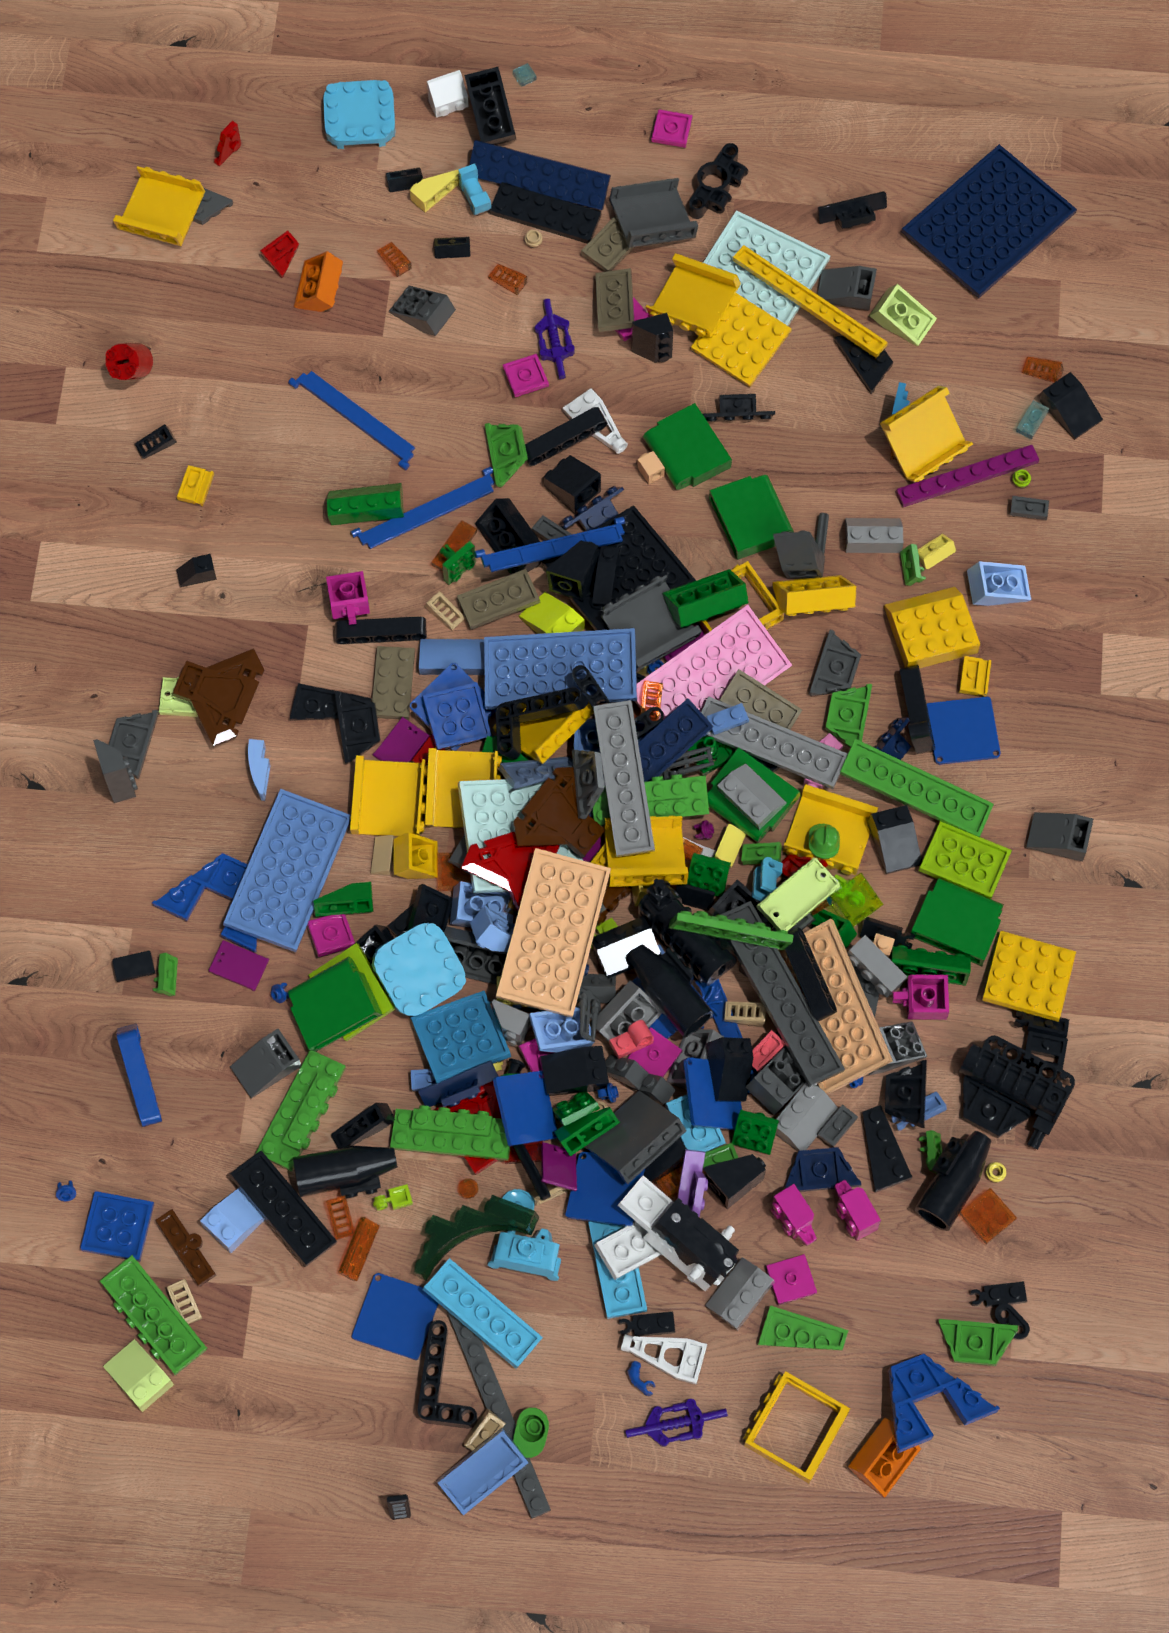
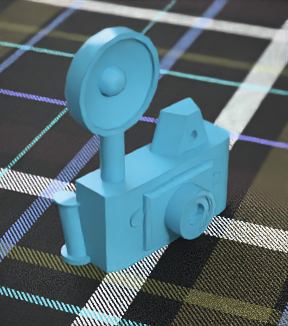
M514 1189L508 1191L501 1200L502 1214L506 1219L510 1220L507 1233H500L498 1244L494 1246L491 1261L487 1265L494 1269L502 1267L545 1276L549 1280L558 1281V1272L561 1264V1259L558 1257L560 1245L552 1241V1235L547 1229H540L533 1238L515 1234L518 1222L526 1221L532 1216L534 1200L524 1190Z

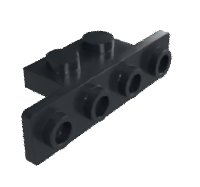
M882 191L818 207L819 223L823 224L837 220L843 229L876 221L874 211L887 208L886 192Z
M756 394L719 395L720 413L703 414L707 421H717V417H724V420H735L737 416H742V420H751L753 416H760V419H771V415H775V411L756 412Z

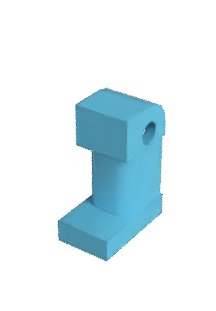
M475 163L458 169L459 186L466 196L472 213L477 215L490 210L491 200L487 192H483L478 182V170Z
M766 857L762 860L761 866L754 869L753 898L762 902L770 893L778 888L776 883L777 878L782 874L783 863Z

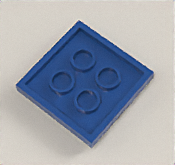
M477 682L422 695L437 750L484 740L487 736L492 737Z
M95 1191L80 1250L121 1259H128L133 1255L140 1262L154 1202Z

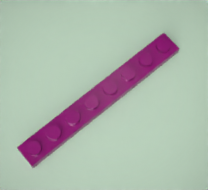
M1029 445L898 488L896 493L904 508L1039 463V457L1033 445Z

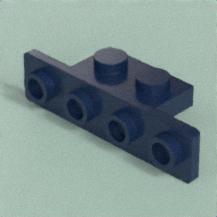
M616 486L609 488L606 491V495L603 497L601 495L597 496L588 507L586 505L576 510L577 514L565 517L561 520L562 524L559 526L566 529L579 520L585 531L595 529L618 515L610 499L622 492L624 488Z
M909 718L895 719L889 731L885 732L880 737V742L873 747L901 760L912 747L899 734L910 721Z
M489 1060L438 1084L434 1083L419 1090V1094L425 1106L431 1107L442 1103L443 1107L448 1105L453 1107L459 1104L460 1100L476 1097L481 1090V1086L493 1081V1078L498 1077L492 1061Z

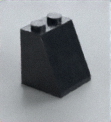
M569 455L566 459L560 460L556 468L549 470L545 474L544 487L576 514V510L586 505L601 492V474Z
M580 540L548 566L546 574L549 591L584 602L596 577L599 558L598 545L593 542Z
M680 1138L645 1168L644 1177L654 1185L682 1167L685 1149L687 1148Z
M751 1154L706 1166L702 1172L706 1179H708L709 1189L728 1209L764 1180L766 1165L760 1157L756 1158Z

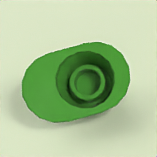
M828 824L814 825L809 831L810 851L818 858L830 859L834 857L839 851V832Z
M528 1408L520 1413L513 1442L525 1458H533L543 1451L549 1430L547 1415L538 1408Z

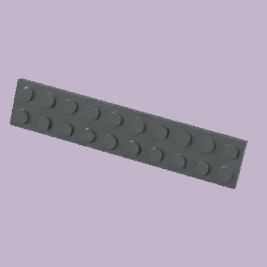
M751 901L720 914L727 916V919L730 920L739 918L746 920V923L754 924V922L763 923ZM727 939L809 1088L844 1072V1066L821 1025L814 1017L807 1000L778 949Z

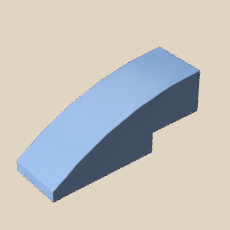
M249 739L248 761L252 780L261 801H265L271 767L270 761L264 758L266 750L264 740Z

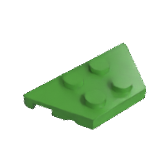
M486 423L485 429L496 486L502 487L528 459L522 427L515 424L491 425Z
M866 684L865 687L857 689L854 687L846 691L832 693L825 730L850 748L855 739L862 742L872 684Z
M939 1319V1324L955 1363L996 1366L1018 1331V1325Z

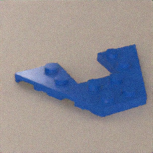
M222 853L213 862L203 866V869L193 876L190 875L180 882L177 887L171 888L167 894L157 901L154 900L152 904L161 910L188 921L205 889L233 901L248 864ZM226 926L221 933L222 938L255 953L257 952L256 937Z
M925 1354L891 1366L888 1371L897 1453L927 1442L934 1436L914 1404L918 1401L943 1392L964 1426L997 1413L1000 1408L999 1406H993L981 1397L982 1394L978 1391H973L968 1384L958 1377L955 1379L945 1372L946 1369L934 1363Z

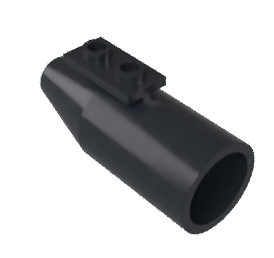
M642 944L629 954V960L645 993L684 1038L698 1031L709 1021L714 1011L691 986L694 974L688 966L683 965L677 952H672L670 948H667L665 953L659 956Z
M974 1131L966 1140L951 1137L932 1168L936 1175L915 1207V1212L923 1220L938 1229L950 1230L981 1179L992 1142L989 1137L979 1131Z
M348 1146L293 1157L300 1197L338 1189L341 1191V1196L346 1195V1198L356 1197L358 1192L363 1191L366 1194L377 1193V1189L381 1188L379 1176L398 1168L395 1150L389 1147Z

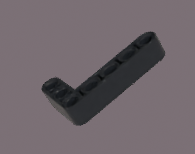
M578 665L573 669L572 677L581 691L587 695L592 707L597 706L602 701L607 702V704L611 703L585 666ZM579 670L586 671L584 679H577L576 674ZM589 686H596L597 692L594 695H588L587 689ZM651 707L634 719L635 725L638 722L645 724L643 731H636L637 739L652 731L665 719V714L659 707ZM654 711H658L661 714L660 719L657 721L651 720V714Z
M919 665L901 668L900 675L910 720L908 728L913 746L917 754L936 750Z
M572 687L499 704L496 708L498 752L509 760H516L521 754L520 723L584 709L588 704L587 695L578 688Z
M436 1320L429 1327L418 1402V1416L426 1424L469 1429L474 1427L478 1421L474 1408L439 1403L448 1328L445 1322ZM442 1327L444 1333L437 1336L433 1333L434 1329ZM434 1347L442 1350L437 1356L430 1353ZM432 1367L439 1370L435 1376H430L427 1373ZM427 1388H434L436 1390L433 1396H426L424 1393ZM425 1408H430L433 1410V1413L429 1417H424L422 1411ZM444 1411H452L453 1417L446 1420L442 1417ZM471 1413L474 1418L470 1422H465L462 1419L463 1415Z

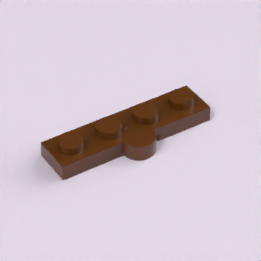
M173 1209L155 1220L199 1287L216 1276L199 1250L203 1245L201 1236L196 1233L189 1235Z

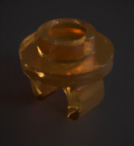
M468 1178L460 1182L458 1190L463 1198L471 1199L477 1195L479 1188L475 1180Z

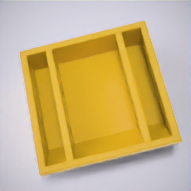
M956 587L884 605L904 667L919 665V668L977 654L979 651L980 642L963 594Z

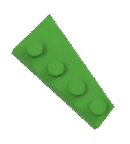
M770 1305L758 1345L843 1350L849 1330Z

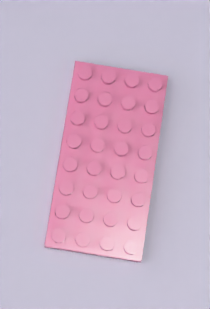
M747 605L637 683V701L635 702L643 713L651 707H659L664 712L666 718L689 698L701 712L708 696L716 700L721 698L738 669L766 685L790 668L792 664L749 605ZM654 711L651 714V720L657 721L661 717L658 711Z

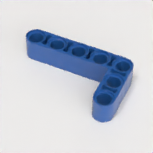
M137 1023L117 1028V1040L142 1127L162 1122L141 1047V1036Z

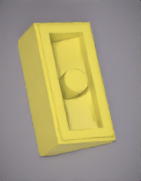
M944 534L918 549L919 561L926 569L933 567L956 552L954 541Z
M728 824L714 858L730 862V867L732 868L746 834L735 826Z

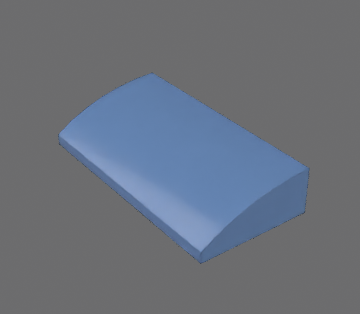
M420 639V675H440L451 663L458 664L467 675H485L484 639ZM452 665L451 669L456 670V666Z
M501 1428L437 1479V1483L459 1511L465 1515L529 1462L506 1431Z

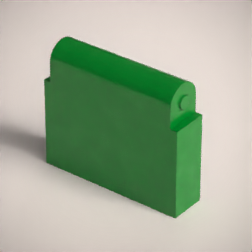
M695 403L658 421L657 426L651 428L643 435V439L650 450L654 451L665 467V473L676 490H681L691 484L695 487L731 468L732 459Z
M761 475L753 479L751 476L711 489L709 492V500L737 560L775 547L773 534L784 531L794 532L768 475Z
M739 747L711 782L712 788L707 793L709 808L757 843L765 837L769 830L773 832L801 796L799 790ZM744 764H747L787 802L760 830L719 792L717 786L727 775Z
M938 878L933 892L929 890L911 933L915 934L914 939L952 955H966V957L971 958L972 963L983 966L1001 923V920L998 918L1002 913L1004 904Z
M351 957L343 959L288 990L293 1004L291 1011L308 1049L315 1052L383 1015L365 974L359 972Z

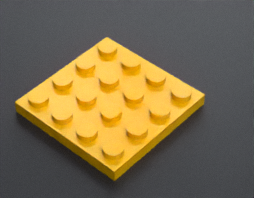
M736 293L712 337L698 336L692 344L691 350L748 387H751L791 333L792 328Z
M1000 930L982 1001L1059 1022L1076 951Z

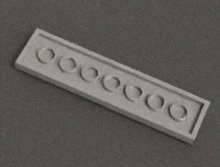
M708 696L701 713L706 717L732 706ZM746 712L749 718L748 723L716 735L709 731L705 736L714 737V740L734 749L739 747L753 757L831 789H834L840 776L841 768L848 753Z
M628 700L593 706L616 856L621 857L653 852L655 847L632 701Z

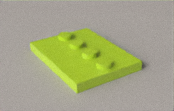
M940 821L919 871L992 899L1012 850Z
M358 943L309 974L311 978L347 957H351L359 972L365 974L383 1015L345 1035L343 1038L346 1041L395 1010Z

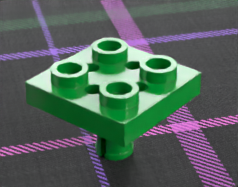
M470 541L457 552L448 544L441 548L440 554L447 559L442 564L444 581L448 585L452 582H457L466 570L469 571L474 567L476 563L474 555L475 545Z
M704 736L687 750L711 747L713 760H717L713 761L714 765L699 770L702 776L726 764L734 754L729 746L714 740V737ZM707 751L692 755L690 758L707 754ZM704 759L701 761L694 762V764L701 765L709 763V760Z
M693 853L687 884L713 891L715 896L721 897L725 892L731 863Z
M580 1092L573 1099L561 1101L552 1109L554 1116L566 1126L599 1110L600 1107L588 1092Z
M740 1109L732 1141L733 1145L770 1155L779 1120L766 1117L760 1112L751 1113Z

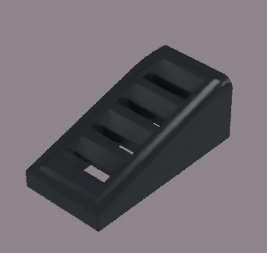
M164 424L134 444L142 458L145 459L174 445L177 441L171 430ZM152 441L155 446L152 447L149 442ZM146 444L149 450L145 451L142 445Z
M407 1494L389 1496L387 1498L389 1514L392 1520L411 1517L410 1501Z

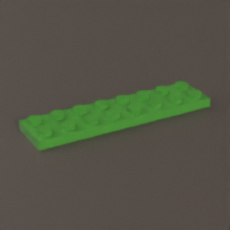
M857 739L853 741L840 771V775L938 821L977 837H980L994 805L981 797Z

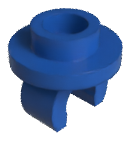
M287 983L272 986L271 997L277 1003H283L286 999L290 998L288 992L284 991Z
M609 1083L607 1089L598 1090V1097L602 1100L610 1099L611 1103H614L616 1098L619 1097L618 1089L612 1083Z
M69 1181V1185L63 1186L61 1182L58 1183L56 1197L59 1200L71 1201L76 1197V1189L72 1181Z

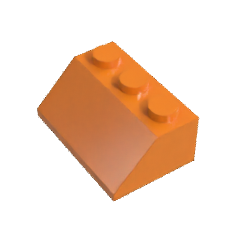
M328 251L305 260L294 307L317 312L332 308L335 303L343 261Z
M884 1418L848 1467L861 1481L885 1498L921 1448L917 1445L897 1453L894 1422Z

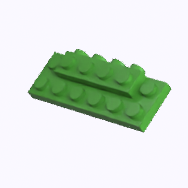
M682 774L671 775V779L663 780V776L652 777V781L644 782L650 816L667 817L673 815L685 817L709 814L706 775L683 778ZM606 785L593 807L594 820L600 825L605 824V818H610Z
M680 911L669 923V928L779 950H784L792 944L794 936L788 934V931L785 930L770 931L771 927H766L764 923L754 922V924L746 923L744 919H727V916L716 915L714 917L709 916L704 911H697L693 914L688 911Z
M310 1050L256 1154L262 1150L272 1163L292 1172L294 1169L293 1157L300 1156L303 1149L307 1150L311 1142L309 1138L312 1132L317 1131L321 1115L326 1114L329 1108L328 1101L336 1095L338 1090L337 1084L346 1066Z
M420 1105L419 1109L414 1110L396 1109L390 1148L507 1161L509 1159L510 1146L507 1143L502 1119L489 1116V1112L478 1111L477 1114H470L469 1110L458 1109V1113L450 1112V1109L445 1107H439L438 1111L431 1110V1107Z
M133 1255L100 1280L116 1301L113 1303L119 1313L125 1312L128 1316L125 1319L132 1329L137 1327L140 1331L138 1334L139 1338L144 1344L150 1343L153 1347L150 1350L157 1360L162 1358L175 1376L208 1349Z

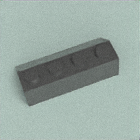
M98 739L93 740L113 802L117 803L136 797L135 790L138 787L127 756L123 757L120 750Z
M447 926L444 934L463 966L465 977L497 985V976L502 975L508 952L491 951L486 947L482 948L475 942L476 939L472 932Z

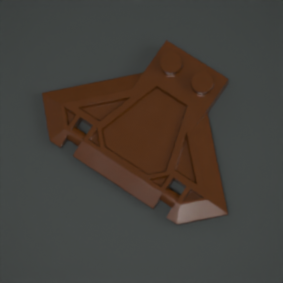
M254 648L208 667L186 661L172 694L174 697L192 703L212 746H216L237 737L239 730L234 727L236 723L242 725L259 685V681L255 680L256 675L262 676L264 668ZM245 671L249 672L248 676H244ZM224 720L229 721L227 725L223 724Z
M574 767L555 768L552 773L556 778L552 780L548 777L521 811L525 817L523 819L516 817L513 821L517 846L567 845L583 859L606 829L589 815L586 819L578 818Z

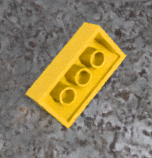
M841 575L772 582L778 607L788 616H795L797 613L813 614L814 611L831 612L833 609L845 611L848 608L855 607L856 585Z

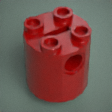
M141 343L117 344L106 351V367L112 378L119 380L141 379L147 376L152 369L153 356L151 351Z

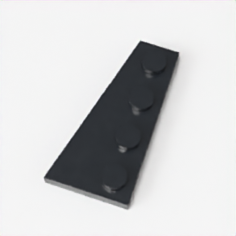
M298 683L290 721L339 719L334 690ZM344 693L350 696H355L360 699L372 702V698Z
M879 1105L863 1111L862 1118L868 1145L874 1192H879L912 1179L910 1170L882 1106Z

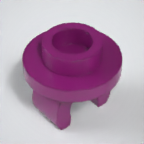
M704 820L701 824L694 825L696 830L701 829V833L695 835V838L699 840L712 838L714 834L712 823Z

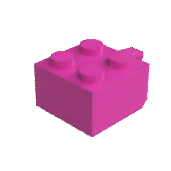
M363 571L326 577L333 619L348 617L349 625L357 624V615L370 613Z
M909 975L903 992H893V1003L903 1004V1007H907V1019L947 1020L949 1015L948 975Z
M846 1180L836 1184L834 1188L839 1198L836 1211L840 1219H844L847 1223L846 1229L851 1237L854 1236L856 1241L877 1231L881 1219L864 1189L859 1187L852 1189Z
M795 1184L775 1195L771 1211L776 1219L780 1218L784 1224L782 1228L786 1235H791L793 1240L798 1237L806 1246L815 1242L817 1237L811 1227L814 1213Z

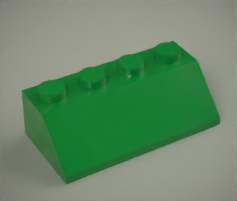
M402 483L329 491L327 496V513L331 526L404 517Z
M730 569L662 593L673 620L680 627L690 626L692 623L707 620L711 616L723 614L725 611L740 608L742 605L749 603L746 583Z
M903 945L892 947L890 960L907 977L909 975H948L949 984L966 986L971 972V958L966 957V955H948L943 951L928 952L923 948L914 950L908 949V947Z

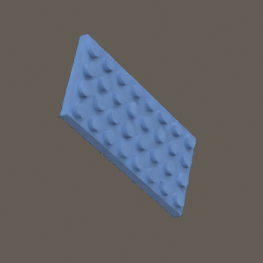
M635 628L484 637L486 709H496L499 704L572 687L578 688L581 691L572 677V671L578 665H583L590 671L610 702L637 701ZM579 670L576 674L577 679H584L586 671ZM589 686L587 689L588 695H594L597 692L596 686Z
M280 789L223 925L297 952L314 911V900L318 899L351 822V815Z

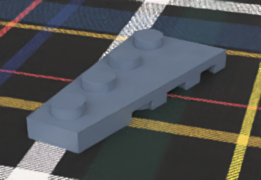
M571 757L549 758L543 764L536 760L500 763L499 770L512 788L517 789L546 781L548 777L551 779L556 778L552 773L555 768L573 767V759Z

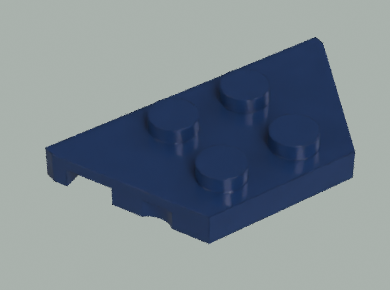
M839 1147L798 1151L784 1190L795 1184L799 1192L835 1189V1185L844 1180L851 1187H861L862 1184L853 1172L850 1164L845 1160Z

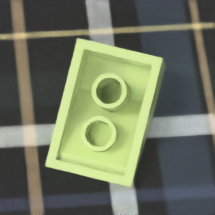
M898 284L887 289L869 315L883 328L916 346H919L937 319Z
M135 1339L103 1366L141 1412L145 1411L174 1385L171 1379Z

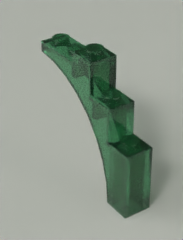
M494 1195L486 1202L484 1213L462 1205L461 1209L455 1214L454 1223L432 1215L431 1220H428L425 1225L424 1232L429 1241L423 1247L421 1259H418L415 1264L414 1273L420 1279L427 1281L434 1267L449 1251L469 1238L483 1233L515 1231L532 1235L540 1217L534 1210Z

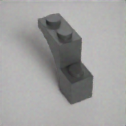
M610 1055L605 1061L609 1077L615 1078L637 1091H641L660 1105L665 1106L676 1090L662 1076L649 1074L635 1060L623 1057L618 1059L617 1056Z

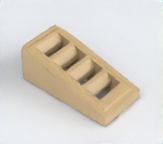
M440 591L425 605L429 612L451 630L456 628L466 618ZM439 601L441 604L436 608L434 605ZM445 606L446 609L441 613L439 610ZM451 611L452 614L446 618L444 615ZM454 616H457L458 618L453 623H451L450 620Z
M725 1002L724 1021L761 1027L765 1023L766 1009L762 1003ZM731 1008H735L734 1016H731ZM740 1009H743L742 1016H739ZM748 1010L751 1011L750 1017H747ZM756 1012H759V1017H755Z
M186 1279L167 1287L175 1309L188 1325L202 1319ZM185 1288V1291L174 1295V1292ZM188 1295L189 1298L179 1303L177 1302L178 1299ZM190 1303L192 1304V1306H190V1307H188V1308H186V1309H184V1310H181V1309H180L181 1307H183V1306H185V1305H187V1304H190ZM195 1311V1314L184 1318L183 1315Z

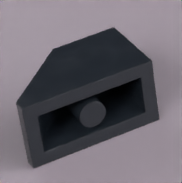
M211 554L192 557L177 569L180 588L217 580Z

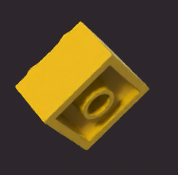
M410 832L393 839L394 875L406 879L438 878V841Z

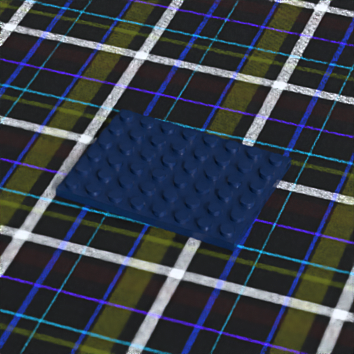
M999 144L907 223L901 232L977 298H980L1076 213L1077 209Z

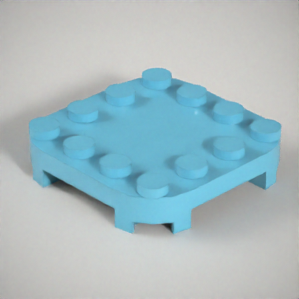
M351 81L327 85L323 97L325 132L327 141L336 145L337 149H344V145L379 143V147L386 146V143L392 137H395L394 96L392 88L387 81Z
M433 923L416 925L379 946L373 955V971L377 974L396 1011L407 1016H416L426 1012L458 993L466 983L462 964L444 932Z

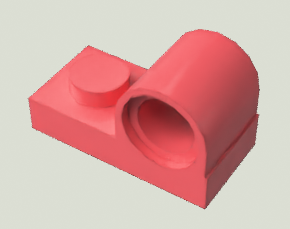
M638 1020L628 1027L626 1033L610 1039L609 1044L617 1058L620 1059L653 1044L654 1037L645 1021Z
M772 1030L752 1050L754 1057L752 1066L758 1072L786 1046L784 1041Z

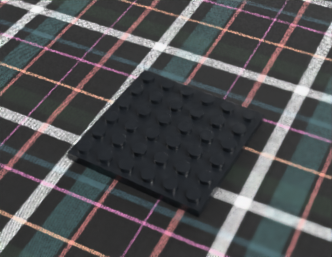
M634 505L595 528L615 525L614 518L624 517L625 524H621L625 532L624 535H621L622 542L606 545L607 547L620 548L621 564L612 599L613 604L617 603L623 595L627 593L629 595L633 594L634 590L639 586L651 584L650 581L657 576L663 577L667 575L668 578L665 582L670 590L696 581ZM559 557L542 560V565L547 569ZM594 580L584 602L571 597L569 599L595 631L609 630L600 616L604 606L592 605Z

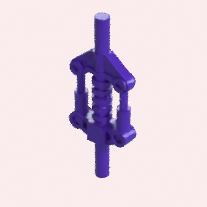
M544 299L546 315L535 325V332L539 336L540 359L556 362L559 379H564L566 375L563 361L575 354V347L572 345L571 336L568 332L569 321L553 314L550 299ZM557 327L564 330L566 344L564 347L560 344ZM546 329H548L551 349L546 348V343L543 339L542 333Z
M688 1399L686 1402L673 1404L671 1407H654L646 1422V1426L627 1429L625 1432L627 1438L648 1434L660 1446L666 1447L669 1442L679 1440L682 1442L691 1439L700 1440L703 1436L704 1421L723 1418L728 1415L726 1408L702 1413L696 1405V1401ZM688 1409L690 1416L685 1415L683 1418L680 1416L678 1419L673 1418V1420L668 1419V1421L662 1420L660 1422V1418L665 1412H677ZM692 1424L691 1432L682 1433L679 1436L668 1438L662 1433V1430L679 1429L678 1427L680 1426L683 1428L685 1425L688 1427Z

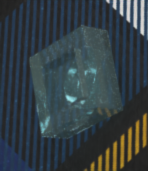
M528 63L513 70V75L521 87L537 80L536 74Z

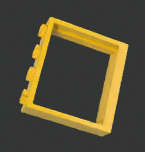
M747 561L741 565L737 564L731 571L740 579L746 576L770 610L769 614L759 619L766 630L783 621L784 612L779 609L777 601L750 563ZM706 620L697 622L705 635L712 631Z
M785 1371L783 1376L779 1375L773 1385L776 1388L773 1394L769 1392L763 1402L766 1404L764 1410L757 1412L753 1420L756 1422L753 1429L748 1428L743 1438L746 1440L744 1446L809 1484L851 1408ZM786 1384L838 1413L806 1472L754 1443Z

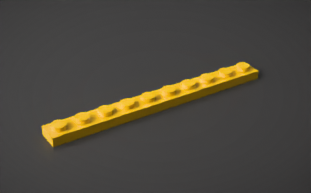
M745 245L733 256V261L875 358L887 347V341Z

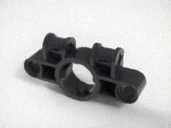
M733 143L726 144L714 162L706 163L698 170L697 189L689 201V215L693 219L702 218L708 209L722 214L725 211L724 207L732 199V196L728 193L730 185L740 187L741 180L748 174L747 167L737 162V145ZM715 174L720 178L722 177L724 182L722 186L712 188L711 186H706L702 180L708 175Z

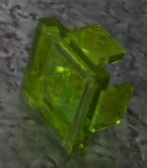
M862 873L846 880L840 885L838 890L830 895V898L833 900L831 906L837 915L849 920L853 927L884 905Z

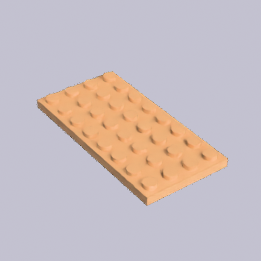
M535 848L496 998L573 1017L611 868Z
M832 919L804 933L837 1008L835 1014L822 1021H818L845 1068L844 1072L818 1083L819 1087L827 1095L893 1062ZM778 949L787 967L789 968L792 976L798 984L801 992L803 993V990L800 986V983L797 979V976L794 972V969L790 963V960L787 956L785 949Z

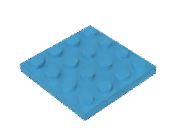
M485 991L411 1017L412 1024L437 1084L489 1060L492 1063H496L511 1057L510 1050Z

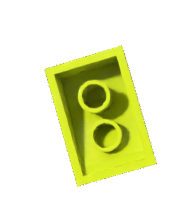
M544 592L539 597L540 603L526 608L519 615V618L537 634L579 632L585 629V619L573 608L547 592Z

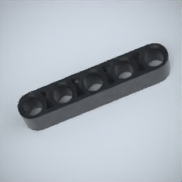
M591 408L526 443L525 447L528 457L526 461L529 466H535L604 429L608 422L600 408Z
M418 616L356 620L357 624L349 625L348 620L335 623V642L337 644L419 641L420 639L427 638L426 618Z
M797 927L788 932V934L794 935L793 943L786 947L785 951L814 1017L817 1021H822L835 1014L837 1008L802 929Z

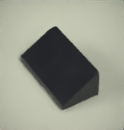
M421 168L386 173L389 192L409 190L414 184H418L423 179Z
M470 237L434 239L436 259L471 256Z
M688 884L677 885L676 892L682 898L683 905L709 911L713 906L715 892Z
M149 950L112 959L117 982L155 974L154 962Z

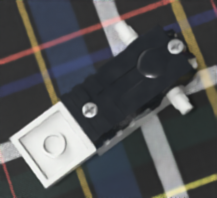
M642 1176L617 1206L648 1231L644 1239L681 1270L689 1281L696 1283L704 1291L712 1284L718 1286L738 1262L736 1255L739 1253V1249L729 1242L735 1229L732 1226H728L722 1233H719L702 1217L699 1218L695 1211L692 1212L687 1204L684 1205L680 1198L673 1202L646 1177Z

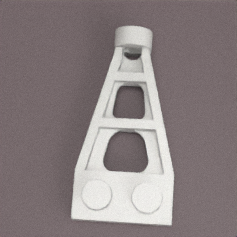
M592 388L563 407V412L570 420L591 408L599 407L612 432L606 437L600 432L591 436L614 450L617 454L627 448L628 443L621 437L604 402Z
M625 1334L621 1350L634 1354L677 1380L696 1385L707 1344L688 1338L637 1337ZM631 1342H634L635 1346L631 1348ZM647 1344L661 1346L658 1358L645 1354L644 1348ZM679 1348L683 1351L682 1361L679 1366H673L665 1361L664 1353L667 1349Z

